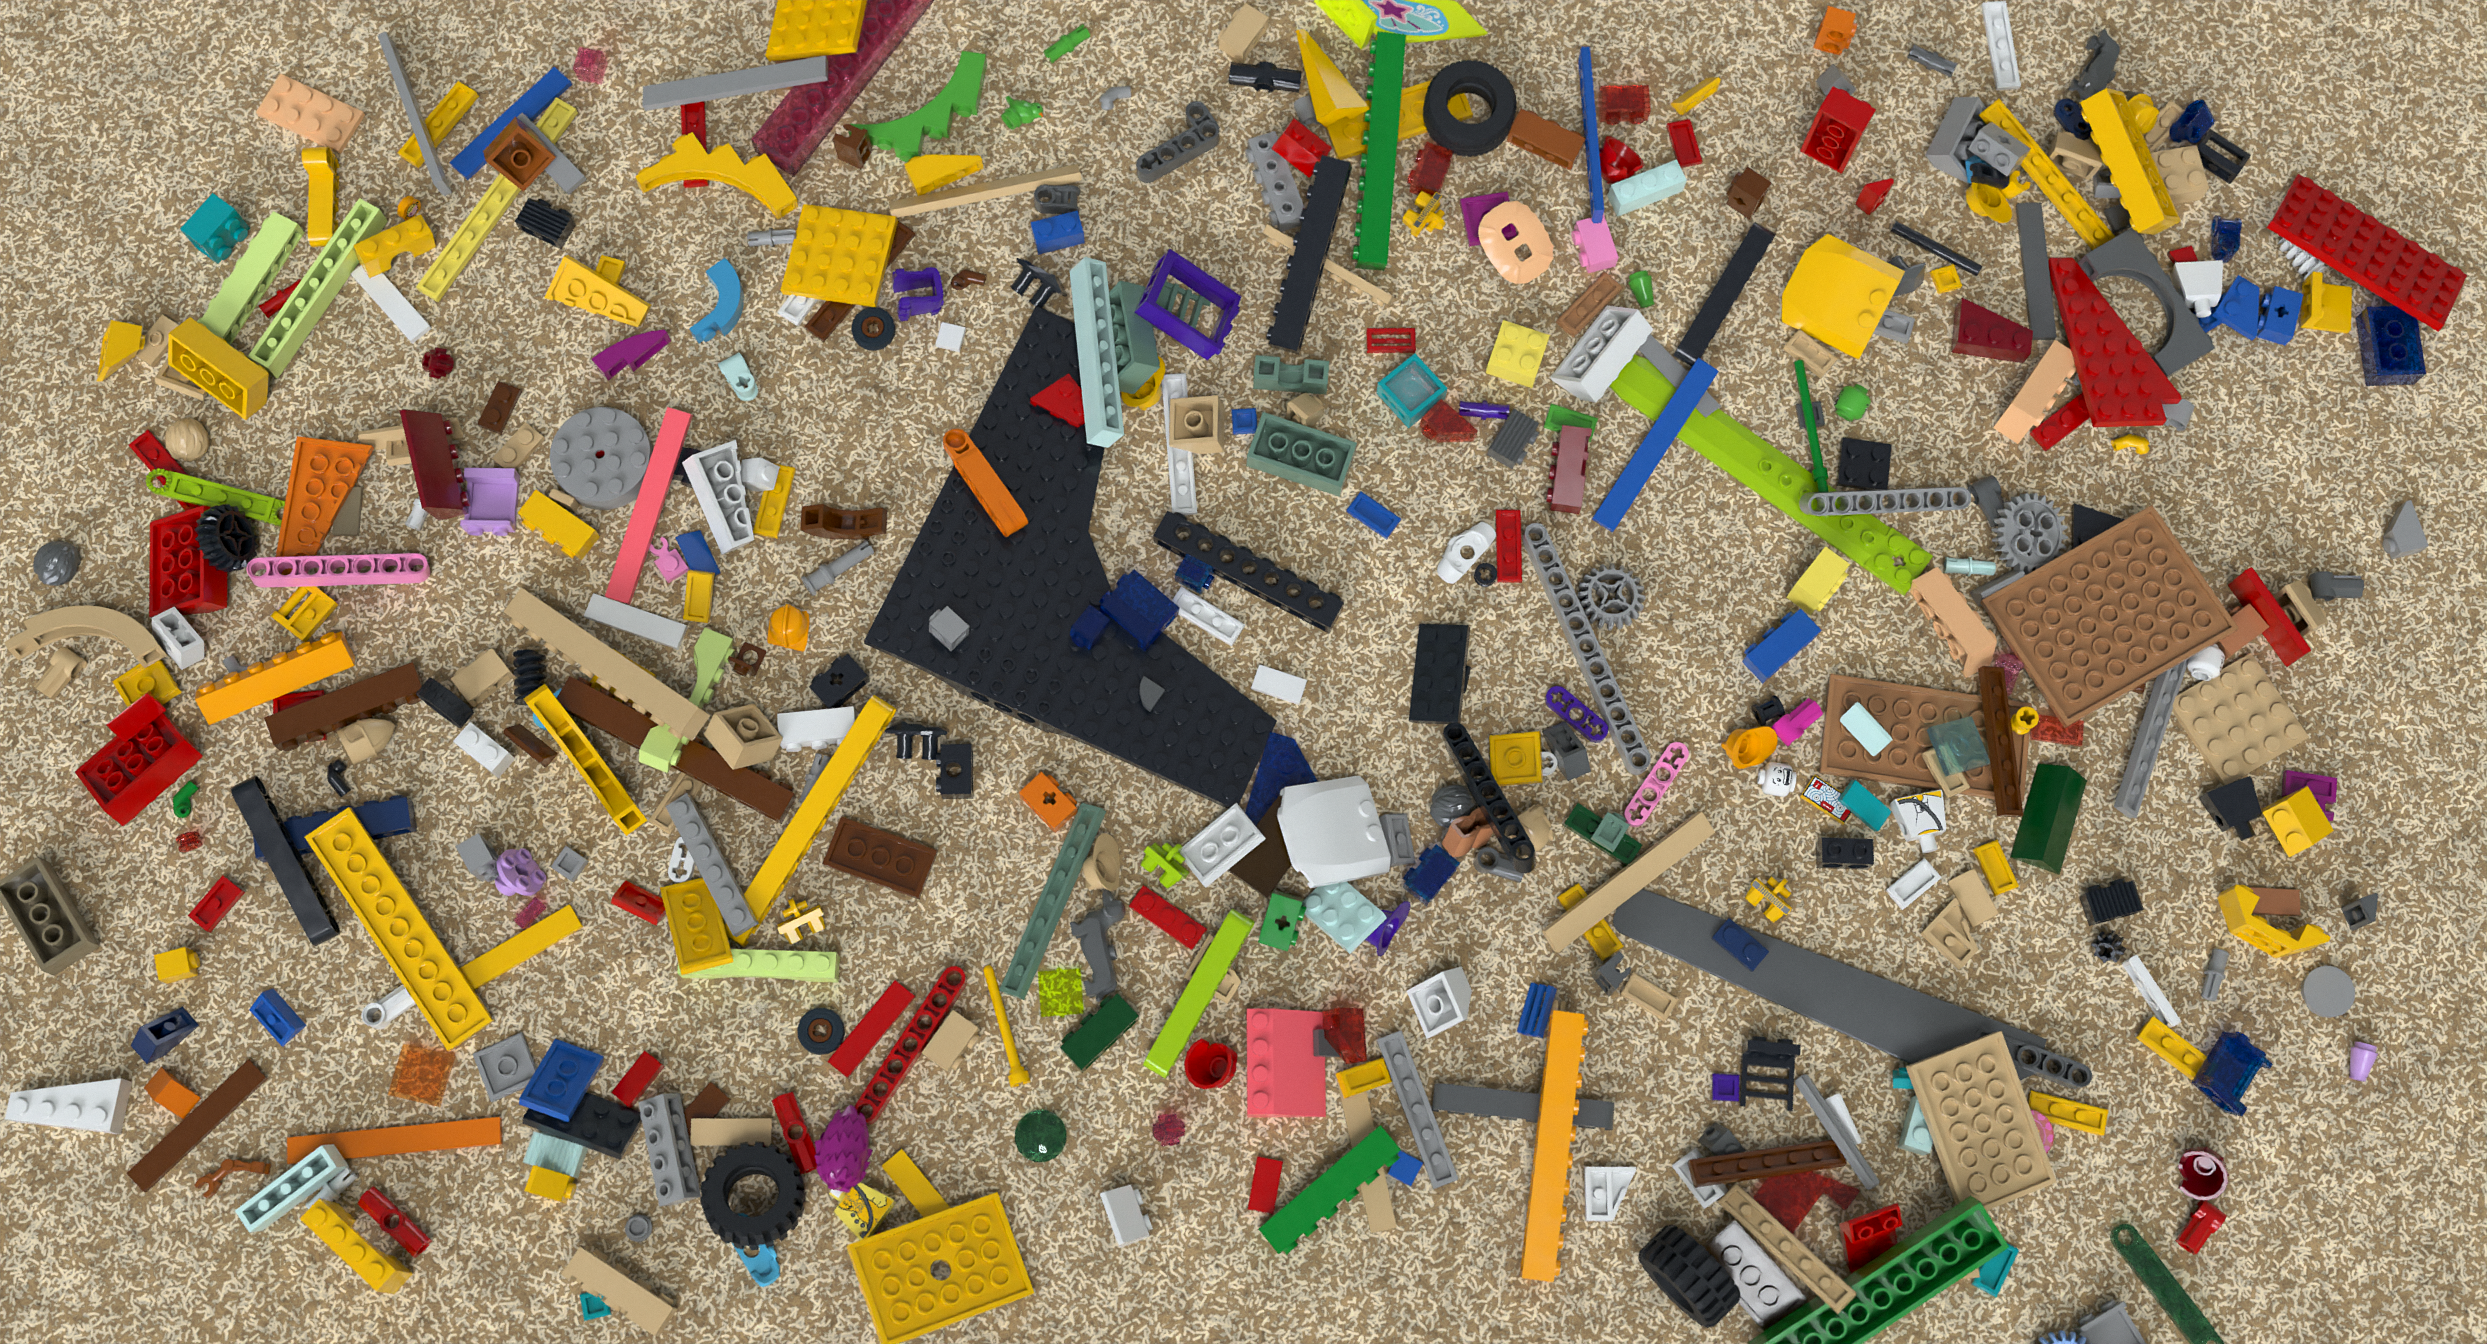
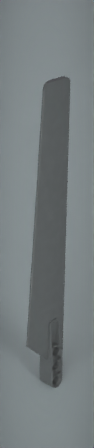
M1641 889L1616 909L1613 925L1619 933L1909 1064H1914L1993 1032L2002 1031L2019 1080L2035 1075L2075 1090L2087 1086L2092 1080V1072L2088 1066L2044 1050L2047 1041L2045 1038L1737 924L1770 951L1754 971L1751 972L1711 939L1727 920L1648 890ZM2023 1051L2030 1053L2032 1056L2030 1065L2022 1061L2021 1053ZM2048 1060L2055 1062L2057 1065L2056 1074H2052L2047 1070L2046 1064ZM2073 1070H2078L2082 1074L2083 1080L2081 1083H2076L2073 1080Z

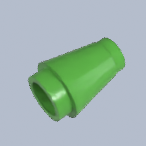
M1647 270L1630 275V282L1628 284L1640 308L1654 305L1652 276L1648 275Z

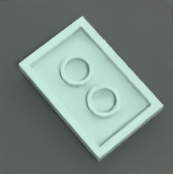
M1347 882L1317 887L1303 900L1302 904L1307 907L1305 916L1349 954L1387 919L1379 908Z

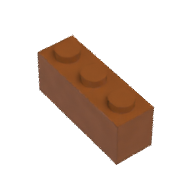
M1521 108L1506 141L1571 171L1584 147L1586 138L1582 137L1577 131H1569L1555 121L1545 120L1539 117L1537 113Z

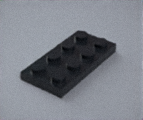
M1419 624L1409 721L1411 723L1450 724L1461 722L1470 627L1468 625Z
M587 1092L569 1122L528 1108L523 1116V1124L619 1160L622 1159L642 1124L639 1111Z

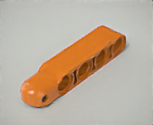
M952 429L946 432L943 437L945 451L1001 533L1008 537L1026 526L1028 520L1024 512L968 434L961 429Z

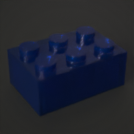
M2396 306L2366 307L2355 318L2366 386L2414 385L2426 375L2418 319Z

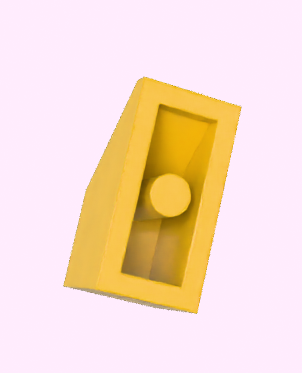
M533 1165L524 1191L566 1204L567 1200L572 1199L575 1194V1178Z

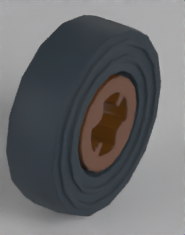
M865 308L857 313L852 321L851 331L853 338L860 347L866 350L877 351L884 349L895 337L896 328L893 318L887 311L881 308ZM872 324L874 327L877 324L878 332L874 333L872 331V333H869L868 326Z
M823 1007L814 1008L807 1012L800 1019L797 1033L801 1045L807 1051L816 1055H824L835 1051L843 1041L845 1029L841 1017L833 1010ZM816 1026H827L828 1030H825L827 1035L825 1037L820 1035L815 1037L814 1032H817Z

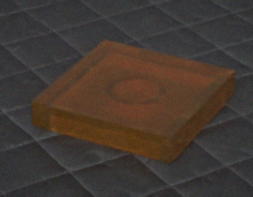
M403 1044L388 1095L441 1107L456 1056Z

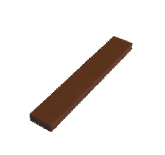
M900 221L897 224L886 269L916 236L914 231ZM826 301L804 328L824 343L856 305Z
M1982 666L1978 668L1997 817L2018 818L2024 815L2004 667Z
M248 1059L127 1172V1175L143 1192L147 1193L268 1079L252 1060Z
M1833 1139L1696 1158L1688 1161L1694 1188L1844 1167L1847 1164L1846 1158Z

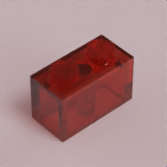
M1649 85L1601 86L1598 95L1600 122L1616 125L1622 121H1630L1631 124H1641L1644 121H1648L1651 111Z
M1426 142L1424 150L1419 149L1415 163H1418L1416 171L1411 170L1407 180V183L1411 184L1409 192L1419 195L1421 191L1432 196L1435 192L1440 194L1453 159L1454 151Z

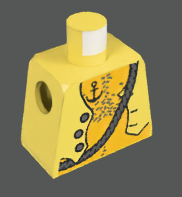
M862 1183L852 1187L849 1193L832 1189L829 1193L840 1202L834 1210L835 1214L860 1240L871 1237L897 1203L892 1198Z

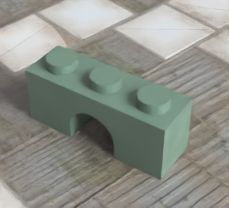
M1256 355L1253 389L1326 395L1329 361L1305 359V362L1301 365H1287L1280 361V357Z

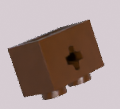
M1747 167L1743 173L1738 172L1731 181V187L1726 193L1729 196L1726 204L1750 220L1763 203L1772 182Z

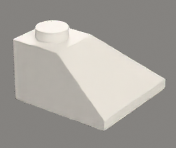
M1462 967L1443 971L1407 990V994L1427 1039L1467 1019L1472 990Z

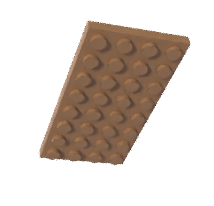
M1837 674L1829 675L1819 773L1937 791L1940 789L1921 754L1946 742L1970 786L1968 790L1959 794L1995 799L1982 696ZM2008 700L2010 718L2022 707L2032 708V703ZM1857 702L1870 713L1893 739L1876 756H1872L1840 722V718ZM2030 730L2023 735H2018L2012 731L2022 802H2024Z

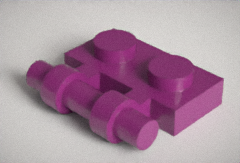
M2291 770L2284 771L2281 797H2285L2308 786L2327 820L2333 821L2334 812L2325 810V805L2336 803L2337 778Z

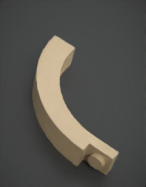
M89 605L62 607L36 615L24 621L27 630L15 634L11 639L4 642L7 649L18 660L55 641L74 636L88 635L105 637L121 643L131 650L134 657L144 668L168 656L158 641L135 619L113 609Z

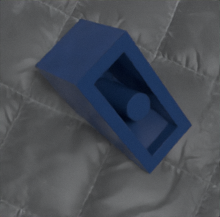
M181 1007L141 1026L130 1046L146 1064H149L168 1054L199 1025L185 1008Z

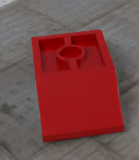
M1898 1203L1839 1224L1844 1257L1850 1274L1898 1244L1895 1228L1902 1226Z

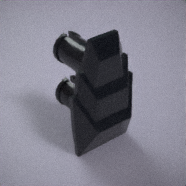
M1016 259L1023 270L1010 286L1011 289L1023 296L1034 279L1041 280V286L1031 300H1029L1031 304L1043 308L1053 293H1060L1062 296L1067 297L1068 294L1059 277L1049 274L1044 269L1034 266L1027 260Z
M906 719L885 729V732L897 736L896 758L912 759V736L920 735L923 737L921 759L936 760L938 737L948 734L949 730L942 726L928 725L924 722H912Z

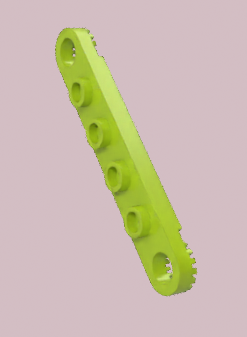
M159 468L149 472L146 476V485L154 494L199 506L213 507L223 504L237 506L239 511H245L246 518L281 527L282 520L278 519V512L284 508L285 501ZM165 476L167 479L166 485L161 488L154 487L153 480L155 477Z

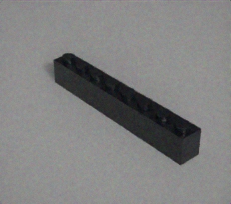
M1322 155L1320 162L1316 161L1313 176H1316L1314 185H1309L1306 199H1309L1307 209L1303 208L1300 216V223L1303 224L1301 231L1296 232L1293 246H1296L1294 256L1290 255L1286 267L1289 270L1288 277L1282 280L1280 293H1283L1281 302H1277L1274 308L1273 316L1276 317L1274 326L1270 325L1266 339L1270 340L1269 345L1272 348L1300 354L1351 174L1352 166L1350 162Z

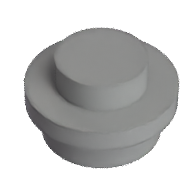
M634 1215L629 1218L625 1225L627 1237L635 1242L646 1240L652 1233L650 1219L644 1215Z

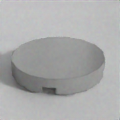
M2325 965L2314 968L2305 975L2301 983V995L2311 1012L2320 1017L2332 1018L2343 1015L2351 1008L2355 1000V988L2352 980L2344 971L2337 967Z

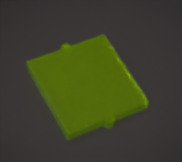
M1059 967L1053 971L1038 972L1041 1017L1060 1016L1064 1018L1065 1015L1084 1014L1081 968L1062 970Z

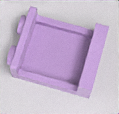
M465 468L464 478L468 482L467 493L470 499V506L467 507L469 514H466L464 520L460 521V526L467 534L473 536H481L483 532H492L496 536H507L508 532H515L520 475L515 468Z

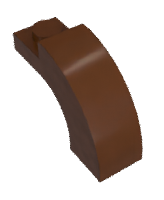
M825 504L802 506L800 530L807 534L827 539L869 540V536L886 534L887 510L883 507L865 510H840Z

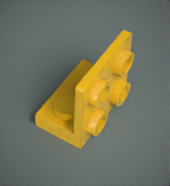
M2312 272L2302 282V294L2304 295L2301 303L2300 328L2349 333L2351 331L2352 288L2325 284V282H2322L2323 273Z

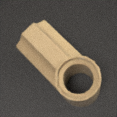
M62 647L54 653L50 661L51 666L34 687L50 699L55 700L71 679L74 680L79 677L77 674L82 668L85 669L87 667V662L67 647Z

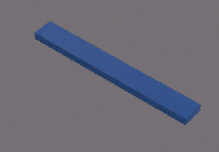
M1590 47L1580 48L1578 68L1584 138H1586L1585 149L1591 219L1593 223H1601L1604 214V200Z
M1698 357L1592 517L1593 521L1610 532H1614L1719 372L1717 369Z

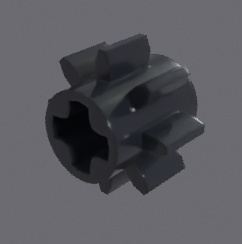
M2114 930L2107 934L2100 931L2097 936L2098 939H2094L2091 943L2093 947H2096L2093 955L2102 959L2103 963L2109 960H2113L2115 963L2118 962L2120 955H2123L2127 949L2121 946L2124 937H2119L2115 934Z

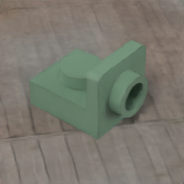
M1607 812L1591 840L1613 853L1630 825L1626 823V819L1620 814Z

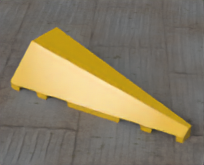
M1305 29L1296 30L1316 120L1323 126L1328 127L1345 116L1351 120L1369 110V105L1361 98L1359 93L1351 86L1346 77L1322 51L1321 47L1313 40Z

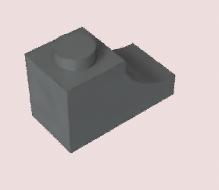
M1566 722L1542 731L1545 741L1557 759V766L1567 781L1591 772L1586 748Z

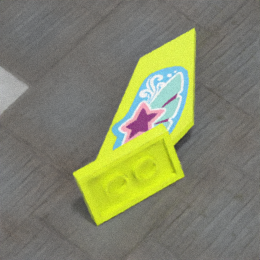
M1314 0L1361 50L1369 44L1372 33L1377 34L1378 31L1405 34L1406 43L1488 35V32L1457 1Z

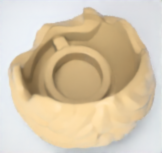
M190 417L174 422L168 427L165 434L166 447L171 456L176 460L183 459L186 462H192L202 458L210 445L209 436L204 426L199 421Z

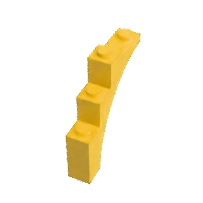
M693 132L688 135H681L672 144L674 154L665 155L659 160V163L652 167L643 168L635 176L642 193L648 192L660 185L680 180L706 179L732 185L754 196L778 220L798 208L796 196L766 153L761 156L752 157L744 165L729 143L724 146L719 145L710 154H707Z
M543 684L525 697L524 700L552 735L623 833L627 836L648 821L582 729L547 685Z

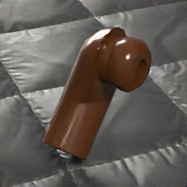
M965 269L952 277L951 286L955 290H962L972 283L984 286L987 274Z

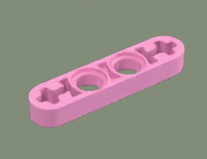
M1674 742L1667 747L1626 807L1623 817L1631 827H1639L1646 821L1686 762L1689 751L1683 743ZM1678 748L1682 751L1680 755L1683 759L1678 757L1672 766L1663 762V759L1669 762L1673 756L1670 750L1676 751ZM1664 768L1669 772L1670 777L1667 781H1661L1656 777L1658 769ZM1647 788L1652 789L1656 794L1655 800L1646 801L1642 796V791ZM1637 799L1643 806L1650 809L1647 810L1644 807L1639 814L1642 819H1635L1633 821L1630 819L1631 813L1629 811L1634 812L1639 806V803L1635 802Z

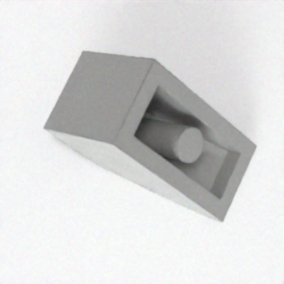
M2411 500L2406 501L2397 508L2383 536V548L2386 553L2390 554L2392 560L2420 553L2429 546Z

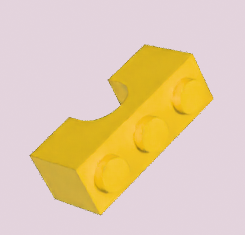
M419 214L354 244L353 247L358 261L370 279L391 269V260L397 254L410 251L415 258L435 248L436 244L432 231L422 215Z

